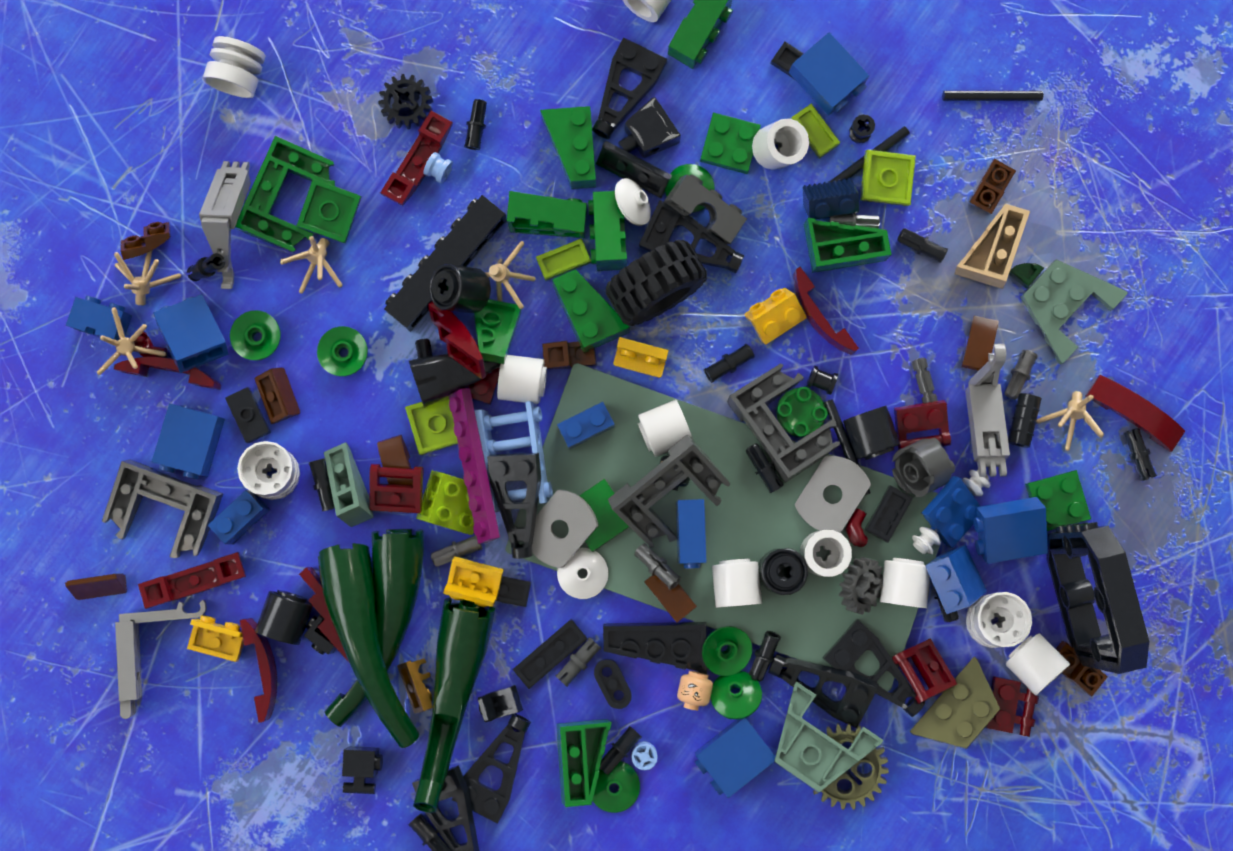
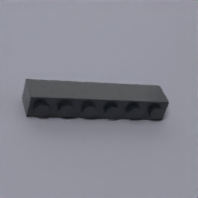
M483 195L479 199L475 198L470 202L467 207L468 212L462 218L458 217L450 227L452 229L446 237L442 236L434 246L436 249L430 256L425 255L418 264L419 269L413 275L409 274L403 280V287L397 294L393 293L386 300L385 304L387 306L384 310L408 331L411 332L429 311L428 304L432 302L429 290L430 280L437 268L444 264L467 267L506 222L505 213Z

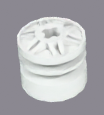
M223 36L215 37L212 44L214 48L210 51V56L215 61L207 62L202 80L221 92L242 98H253L259 81L253 74L261 73L262 66L260 64L264 63L266 55L257 47L241 40Z
M268 441L258 442L248 447L241 455L237 468L239 479L244 487L261 498L269 500L281 499L292 493L300 477L299 464L294 456L277 443ZM273 467L277 470V473L272 474L271 478L267 475V472H270Z
M1009 592L983 595L968 608L966 625L971 637L982 646L989 648L1012 647L1023 642L1030 633L1032 616L1026 602L1019 596ZM994 617H998L999 622L992 625L991 620Z

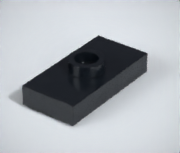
M249 387L225 397L246 443L253 442L271 433Z
M889 485L865 531L889 543L913 497Z

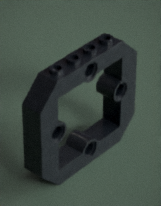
M1097 522L1067 524L1055 527L1056 532L1048 534L1047 563L1067 638L1081 664L1086 667L1117 674L1147 668L1150 641L1126 552L1109 526H1098ZM1088 555L1096 585L1094 591L1091 583L1086 579L1080 558L1082 556ZM1095 601L1098 609L1104 614L1109 634L1101 636L1093 606Z

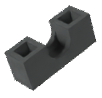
M686 174L680 177L664 202L684 216L691 214L697 205L705 207L710 215L709 223L706 226L707 231L713 233L724 243L731 244L747 218L741 215L742 210L733 204L728 205L722 200L721 194L712 189L709 191L702 185V180L695 175L690 174L689 176Z

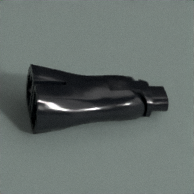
M448 354L408 360L424 408L482 380L449 357ZM483 360L486 375L487 372L491 374V370L500 368V363Z

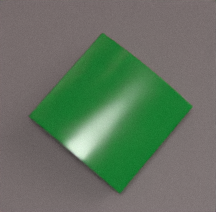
M605 479L579 495L592 508L598 521V527L585 541L592 552L629 528L610 506L608 499L615 493Z

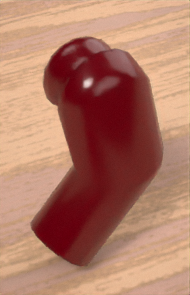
M143 332L134 341L135 346L163 351L167 354V348L154 346L146 332ZM139 352L142 357H162Z
M856 508L849 519L845 530L849 541L854 546L864 547L868 542V537L864 534L861 524L867 513Z

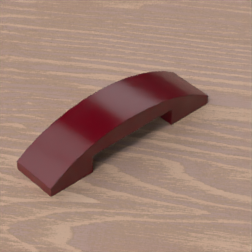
M430 111L418 130L419 136L396 173L393 172L380 192L381 195L402 206L408 201L426 176L423 172L429 157L434 152L439 154L453 125L452 121Z
M800 266L793 274L794 288L797 299L808 321L828 343L852 355L859 347L845 328L835 333L808 295L815 286Z
M162 357L134 358L138 365L137 369L132 367L129 360L114 365V370L147 377L149 367L179 372L173 359ZM197 368L182 372L190 374L188 383L195 386L221 389L219 382Z
M1102 375L1097 377L1085 395L1086 397L1093 395L1092 401L1106 410L1111 409L1150 435L1149 439L1169 452L1174 450L1185 433V430L1176 421L1151 402Z
M239 552L193 568L140 583L138 587L144 607L147 609L246 577Z
M252 618L240 620L244 646L255 643L264 694L254 697L258 722L260 723L269 720L274 710L277 696V670L274 655L267 638L255 632L257 623Z

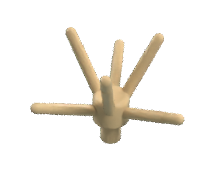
M311 236L309 240L312 246L308 251L280 260L282 265L305 258L311 262L299 289L301 294L304 293L316 265L318 280L323 278L324 266L337 286L342 287L341 281L325 259L327 256L326 249L330 244L325 238H321L317 244L314 237Z
M523 241L519 242L504 263L503 259H499L497 264L490 266L489 272H485L488 278L491 277L496 281L498 301H503L501 285L503 283L520 309H523L524 306L508 280L511 277L535 281L536 278L510 272L507 267L524 246Z
M152 251L146 254L142 276L134 277L118 252L114 253L118 261L115 267L131 282V284H125L124 288L132 290V293L135 294L136 305L146 304V294L150 293V288L181 278V274L178 273L150 282L159 264V260L155 259L149 270Z
M113 307L112 314L120 339L116 341L104 335L100 337L102 341L116 346V352L102 365L97 374L101 375L120 355L127 356L132 367L137 369L138 365L131 354L133 351L165 357L167 354L163 351L135 346L134 341L144 332L147 325L143 324L130 338L125 337L117 309Z
M1079 391L1072 393V400L1068 402V408L1036 420L1039 424L1064 415L1058 423V427H1063L1067 420L1071 418L1065 445L1066 451H1069L1071 447L1076 420L1083 418L1098 437L1102 438L1104 435L1086 411V404L1093 400V395H1089L1082 400V393Z

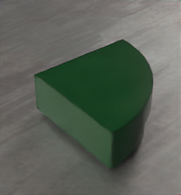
M1023 263L1010 269L1009 275L1022 286L1028 288L1044 267L1036 263Z

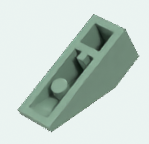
M345 442L325 451L324 457L336 516L350 527L374 518L373 512L370 510L368 492L349 445Z

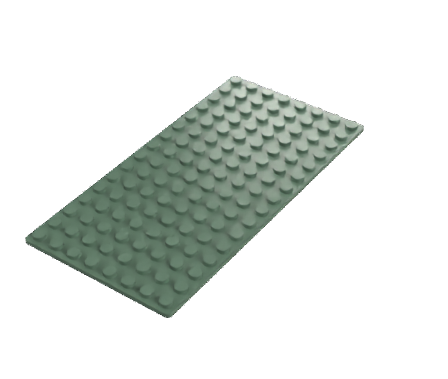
M578 363L574 364L543 445L547 481L552 485L553 495L557 490L561 489L579 496L603 479L606 480L614 493L627 483L631 487L659 465L661 457L668 456V453L655 457L652 451L649 452L637 424L640 423L638 415L671 402L675 398ZM676 399L685 417L693 441L730 482L729 487L723 483L720 485L716 496H719L722 501L718 506L691 479L686 487L679 486L678 491L671 490L651 506L654 512L677 537L676 501L704 499L707 563H700L701 568L685 569L684 563H678L677 539L669 542L667 535L652 539L654 547L651 548L648 545L655 554L667 560L666 564L681 577L679 585L697 606L683 618L694 622H706V626L716 630L725 626L737 627L748 635L752 643L760 646L765 632L773 631L781 636V640L775 650L776 652L798 660L828 667L832 666L822 657L856 619L879 639L891 658L904 651L919 607L880 602V598H877V606H871L869 613L864 611V614L861 615L846 610V606L841 604L844 598L839 596V593L843 591L839 584L844 582L845 578L842 574L848 573V567L841 574L833 577L817 576L808 571L805 585L798 592L791 595H778L769 592L761 585L762 604L716 608L712 573L713 565H718L719 561L750 559V562L756 561L759 565L760 559L773 549L789 548L800 554L803 540L809 534L820 531L810 526L801 517L795 507V503L823 458L786 483H784L775 470L784 485L778 490L769 493L759 474L756 475L755 472L757 470L747 455L746 449L757 443L769 463L772 459L747 424ZM604 402L615 427L569 450L557 424ZM860 465L871 483L869 488L871 493L864 496L857 507L867 513L861 527L864 534L868 537V542L864 547L854 546L849 541L845 530L846 526L844 527L841 534L849 541L852 549V558L849 564L854 565L855 558H869L879 562L878 566L883 567L880 574L883 575L885 560L893 561V558L922 561L924 565L934 560L940 545H932L934 551L932 554L927 552L922 554L913 546L912 536L921 535L920 527L931 528V525L921 512L938 493L932 491L922 497H915L916 495L913 493L907 494L913 497L889 543L865 531V528L889 485L902 492L904 491L899 487L894 477ZM830 485L825 488L823 497L826 502L836 504L842 498V490L836 485ZM538 500L537 514H538V513L541 511V509L545 506V504H540V503H539V500ZM525 509L519 510L514 523L516 527L526 526L527 512ZM556 520L553 523L552 530L557 537L564 538L569 532V527L565 521ZM630 527L595 550L604 558L608 567V580L604 589L667 611L644 582L652 575L649 573V568L635 557L634 553L640 545L646 542ZM508 539L505 550L512 555L511 543ZM584 542V544H583L580 548H589V547H588V545L586 544V542ZM820 546V551L816 552V556L821 557L822 561H825L826 556L829 555V550H824L823 546ZM534 554L531 557L522 558L552 570H558L557 567L542 562ZM780 565L778 576L789 578L790 566L784 567ZM581 568L578 570L580 578L587 577L588 572L586 569ZM866 650L854 664L857 671L867 676L873 675L880 666L878 659L870 650ZM886 671L877 683L886 691H890L895 677L889 671Z

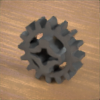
M865 557L855 558L854 565L849 564L848 573L842 574L845 579L844 582L839 584L843 590L839 593V596L844 598L841 604L846 606V610L863 615L864 611L870 612L871 606H877L876 599L880 598L881 594L879 592L882 588L883 575L880 574L883 567L878 566V561Z

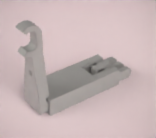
M223 161L221 169H217L199 213L204 234L213 254L219 253L224 257V260L219 263L225 262V266L217 270V272H222L223 275L221 289H232L234 285V272L231 263V229H234L251 185L249 162H243L240 168V162L234 161L230 167L229 161Z
M994 344V353H988V362L968 382L969 386L965 391L974 462L978 464L979 477H986V467H988L990 477H996V467L999 468L1000 477L1007 475L1006 460L1010 456L1001 384H998L1000 370L1006 361L1005 344Z
M204 600L199 603L201 608L197 613H186L184 611V604L179 602L177 609L119 614V622H115L120 716L123 719H128L136 713L135 700L142 697L139 623L198 618L204 615L207 610Z

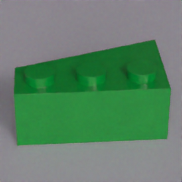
M694 0L693 4L695 5L688 16L684 17L668 46V55L691 69L695 67L697 62L701 64L708 52L706 47L710 42L714 43L720 34L719 26L722 22L727 23L733 13V9H731L732 0Z
M590 106L540 110L542 121L571 189L596 188Z
M509 191L507 223L511 233L585 238L587 204L583 203L582 200L575 198L564 200L549 196Z
M615 191L593 192V200H588L589 215H594V224L589 225L590 240L595 239L596 249H591V264L597 265V271L622 270L624 267H627L624 215L617 205Z
M807 218L804 223L812 273L883 262L892 255L887 230L858 225L850 226L833 221H818L814 218Z
M576 269L552 279L555 293L583 353L629 333L630 326L622 322L618 313Z
M608 719L556 724L561 802L565 807L592 804L600 772L599 768L605 752L608 732L612 724Z

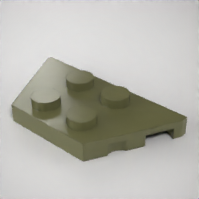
M975 657L970 660L955 678L957 685L940 695L911 729V734L968 749L1000 711V707Z

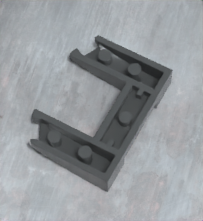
M780 363L729 395L727 403L739 420L747 424L772 459L771 462L774 464L772 466L784 483H786L836 449L840 442H832L830 429L837 426L833 418L795 444L767 405L800 383L804 377L797 373L793 379L780 372L783 364Z
M688 434L667 450L670 456L632 487L627 483L608 499L612 510L651 548L654 547L653 538L667 535L669 542L677 539L676 535L654 512L651 506L683 480L689 477L716 506L722 501L719 496H716L720 485L723 483L725 486H730L727 478Z
M133 460L121 461L102 521L106 523L111 519L120 528L116 536L119 539H125L142 497H148L185 511L170 557L178 558L180 557V551L193 550V556L199 555L210 531L208 524L216 516L223 493L201 485L195 486L156 472L152 467Z

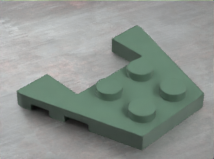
M1056 259L1020 298L1035 324H1038L1045 336L1044 340L1056 355V361L1061 365L1078 348L1076 344L1059 330L1070 316L1091 294L1111 311L1128 292Z
M796 682L774 762L819 793L883 742V739L862 727L850 748H845L802 718L816 697V694Z

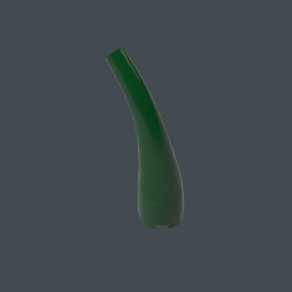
M388 529L383 536H379V531L371 532L375 613L379 644L387 671L402 644L418 595L424 555V536L421 529L416 531V535H412V529ZM358 680L355 681L345 695L340 693L324 711L328 719L339 727H342L367 700Z
M353 543V549H340L339 545L325 548L319 552L318 564L324 600L351 668L369 703L399 747L406 748L418 739L419 732L400 703L390 682L383 660L377 630L375 589L369 547L364 544Z
M451 598L444 600L437 638L432 717L420 781L413 804L414 808L419 811L433 813L437 810L467 704L487 652L495 612L494 606L489 607L488 610L476 605L472 601L464 599L460 600L459 603H451Z

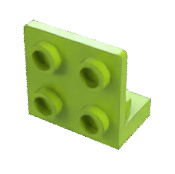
M431 470L422 499V512L417 514L416 519L473 535L474 521L472 511L469 508V496L464 479Z

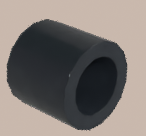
M444 264L433 273L429 290L434 305L439 309L477 313L487 305L491 286L487 274L481 269Z
M887 405L843 421L857 459L865 458V460L891 452L895 446L900 445Z
M789 548L773 549L767 552L759 562L761 585L769 592L778 595H791L798 592L805 585L808 577V566L804 557L797 551ZM780 565L784 567L790 566L789 578L778 576Z
M277 590V592L269 591L255 632L277 641L299 645L313 606L307 601V598L283 590Z

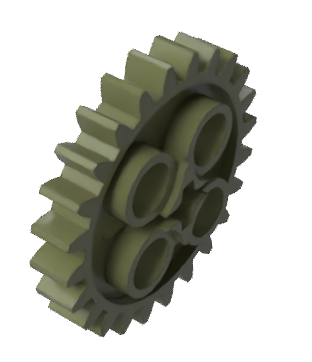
M837 723L836 731L833 732L829 726L826 727L827 735L839 744L844 742L853 743L861 730V726L858 725L856 730L852 731L851 725L848 723L846 730H842L840 724ZM884 747L875 748L851 767V771L862 781V784L859 785L847 770L821 791L823 793L821 801L824 802L829 797L831 799V807H834L838 801L841 804L842 810H844L846 803H850L854 810L857 801L864 807L866 797L874 801L875 798L872 792H882L878 783H887V780L881 774L889 773V769L882 766V764L888 762V758L880 757L885 751ZM862 762H866L871 765L872 769L869 773L862 774L857 770V766ZM848 779L852 786L848 790H842L837 785L838 781Z

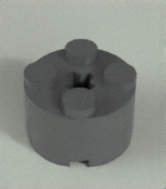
M936 438L921 439L898 450L892 462L895 461V468L892 471L897 484L907 494H915V497H922L946 485L951 478V474L955 472L954 463L949 459L948 454Z

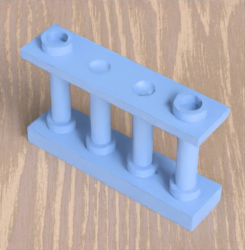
M531 401L525 402L527 411L494 417L489 415L488 411L482 409L475 410L495 512L500 510L490 484L487 456L496 455L499 451L532 446V453H539L541 485L538 495L539 503L546 504L550 497L553 496L552 485L547 481L539 422L542 421V412L540 407H537V404ZM528 421L530 436L497 442L492 440L491 430H493V427ZM527 488L507 491L512 501L525 499Z

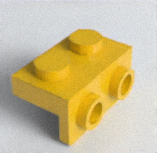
M787 288L774 291L768 299L754 304L744 314L746 319L752 323L761 342L765 345L807 318L796 295Z
M454 556L443 594L449 595L455 600L464 599L472 601L481 607H493L498 597L504 569Z
M201 615L200 619H191L190 625H193L187 649L239 662L244 645L242 630H240L241 625L231 622H225V625L215 623L216 618Z

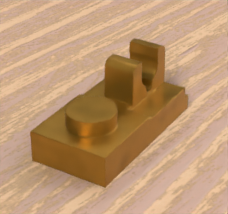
M425 659L412 663L410 660L397 665L414 714L433 708L431 692L422 682L430 678L431 674L430 672L421 674L418 671L419 666L426 663Z

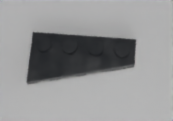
M706 622L603 624L604 652L631 658H643L653 663H665L674 665L676 668L684 670L687 668L696 670L698 673L707 674V667L702 658V648L707 639Z

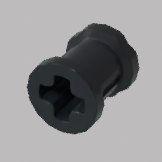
M863 114L855 118L849 129V137L853 142L865 143L868 141L875 129V122L872 117ZM863 126L866 130L860 132L858 128L860 129Z
M814 365L806 387L814 386L825 390L827 394L831 395L837 382L838 374L824 372Z

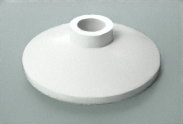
M624 178L618 181L615 186V198L620 211L632 224L637 226L645 225L651 216L647 194L631 179Z
M579 548L563 568H558L557 577L560 586L568 595L578 599H588L599 594L605 587L608 580V567L606 561L598 552H592L589 548ZM584 568L587 570L588 575L586 578L578 576L579 569Z

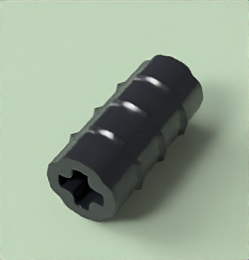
M1026 393L1019 394L1011 429L1009 430V444L1025 448L1030 447L1038 412L1040 411L1041 397Z

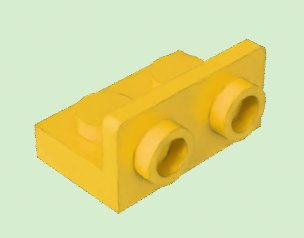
M619 337L613 365L661 378L669 350Z

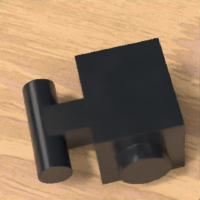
M348 746L344 749L342 776L354 777V783L344 782L343 793L375 794L376 784L366 783V777L374 778L378 771L382 770L383 755H379V748Z

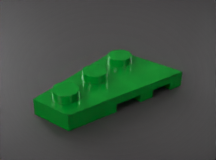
M489 299L487 305L481 311L474 313L477 346L483 360L500 364L505 363L521 315V309L516 304Z

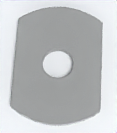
M825 456L797 499L795 507L801 517L813 528L818 530H834L841 533L870 488V480L865 472L851 460L839 456ZM830 485H836L842 490V498L836 504L826 502L823 497L825 488Z
M561 489L557 490L536 515L532 553L550 566L563 568L598 527L597 518L589 504L575 493ZM556 520H563L567 523L569 532L566 537L559 538L553 533L552 526Z

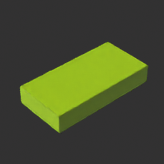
M812 103L791 117L792 120H796L804 126L808 134L809 146L819 159L839 146L840 141Z
M582 238L536 256L545 281L591 263Z

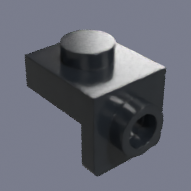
M321 615L318 617L314 616L305 628L308 631L304 636L313 643L311 647L322 655L334 653L337 648L317 627L325 619Z
M516 685L478 697L479 711L483 716L484 722H490L496 718L523 710Z

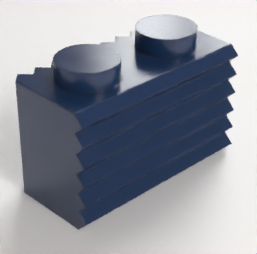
M850 178L847 180L843 179L842 181L839 179L838 181L819 183L818 185L814 183L813 186L811 184L808 186L804 185L803 206L808 218L814 219L858 213L859 193Z

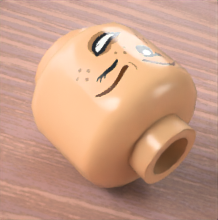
M689 671L688 674L681 676L677 698L684 702V708L698 711L699 706H707L709 704L713 688L712 681L708 679L709 675Z

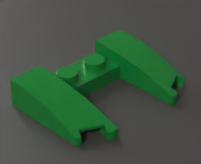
M275 136L240 212L235 228L294 253L296 251L294 246L305 237L309 240V237L314 234L272 216L270 212L288 172L310 181L314 178L335 186V180L329 179V167L334 166V162Z

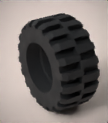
M675 240L674 242L671 241L663 246H659L651 252H647L620 270L607 283L606 295L624 324L628 326L639 325L663 314L695 293L706 282L707 271L690 243L684 240Z

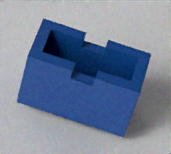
M87 295L85 300L75 297L66 326L91 335H104L118 341L120 338L112 314V308L115 307L124 335H126L132 315L124 312L125 307L110 303L109 307L100 304L101 300Z
M601 402L557 424L570 450L614 428L615 424L604 402Z
M245 490L208 526L224 544H234L254 523L256 524L266 515L270 508L258 495Z

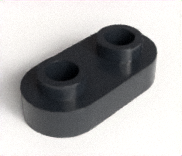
M611 659L599 661L595 666L594 676L606 701L615 709L625 708L630 703L632 696L618 664ZM605 667H609L612 670V674L608 677L602 674V670ZM617 690L622 691L624 694L620 700L614 697V692Z

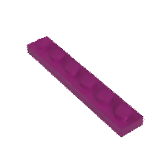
M470 388L460 389L449 396V408L453 416L454 433L457 436L459 458L462 461L464 483L467 486L469 508L472 511L474 521V533L477 536L478 544L498 539L500 535Z

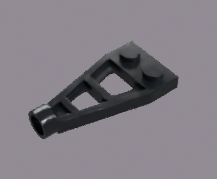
M623 37L612 58L599 117L592 128L595 134L604 139H610L618 125L657 83L667 63V58ZM623 69H627L642 77L641 83L632 91L619 85V78ZM614 93L628 99L623 109L619 112L609 108V103Z
M659 200L639 243L640 248L651 252L655 248L669 242L675 227L684 226L693 234L694 239L691 247L694 252L700 239H705L716 246L715 254L712 257L696 253L702 264L725 268L737 273L744 258L743 254L736 252L713 233L707 231L704 226L690 215L684 216L667 203ZM729 255L732 256L730 263L726 261Z
M539 453L487 456L490 484L511 543L512 558L522 559L533 556L532 544L541 485ZM508 481H524L526 483V498L523 502H513L509 498L506 490V483ZM512 509L526 510L525 527H516L514 525Z
M857 619L822 657L835 669L857 673L876 683L886 671H889L898 681V687L890 693L878 685L876 694L902 707L911 717L915 716L925 705V701L918 704L915 699L916 693L882 643ZM866 650L873 652L880 665L879 669L871 676L857 671L854 666L855 662ZM907 697H912V698L905 704L906 698H907Z
M776 654L768 672L783 679L793 688L795 683L798 682L816 694L812 701L832 717L846 724L850 723L855 728L860 724L879 685L854 672L789 657L784 658ZM807 671L818 675L819 680L816 687L812 688L798 679L800 672ZM834 681L846 686V691L840 701H833L822 692V686L825 682Z
M516 713L512 714L508 722L509 724L463 776L469 789L472 811L497 824L510 800L525 732H527L531 724L528 719ZM512 726H513L514 728L520 730V731H519V732L514 731L513 728H512ZM503 742L512 745L514 748L508 764L494 758L495 751ZM494 765L503 772L501 787L498 790H493L479 782V775L487 766Z
M457 765L449 768L439 801L453 797L458 805V818L448 820L444 817L439 807H437L436 812L425 813L451 851H479L469 789L460 767ZM420 778L412 782L415 792H417ZM464 826L467 835L466 843L459 844L451 832L452 827Z

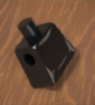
M653 97L626 121L625 131L628 136L619 141L618 145L629 153L637 148L641 156L646 158L680 143L681 135L660 103Z

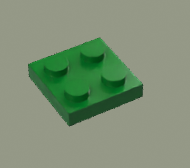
M713 112L700 162L748 174L753 156V139L760 130L761 125Z
M313 178L296 226L346 244L362 196Z
M1077 470L1025 484L1029 498L1037 497L1046 507L1047 531L1053 530L1058 526L1075 524L1091 519Z

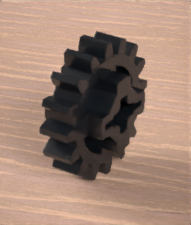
M401 74V80L398 81L393 76V83L390 85L385 82L386 91L379 92L381 98H383V100L378 101L379 106L383 108L381 110L383 117L388 116L387 121L389 124L395 121L399 129L402 124H405L409 130L411 123H415L419 127L420 123L418 120H425L427 117L425 112L432 111L431 106L428 105L433 103L432 96H429L431 93L429 87H424L425 83L422 79L416 82L414 75L406 79L405 75ZM420 94H421V96H422L421 106H419L418 103H417V101H418L419 98H420V97H419ZM391 97L394 99L392 109L390 108ZM400 98L405 101L410 100L412 105H410L409 103L407 104L406 102L402 103Z

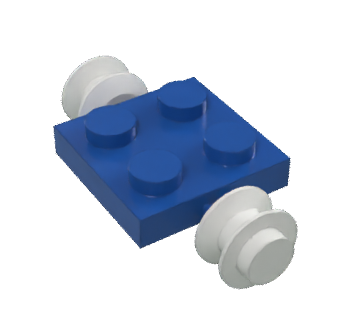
M970 470V479H961L953 476L921 512L931 525V528L920 527L921 535L912 536L913 546L922 554H926V552L932 554L934 552L932 545H940V539L950 548H953L974 524V517H977L976 507H981L974 496H982V488H989L991 486L987 474L986 477H979L978 470Z

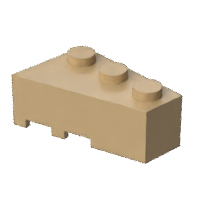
M1005 204L963 260L957 265L954 274L1003 289L1030 211Z

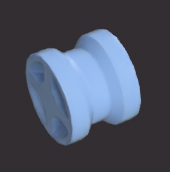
M434 152L429 157L423 173L428 177H435L437 182L442 184L452 170L453 161L449 159L444 160L440 154Z
M639 742L632 749L631 756L635 767L640 770H649L655 766L658 756L656 748L651 743Z

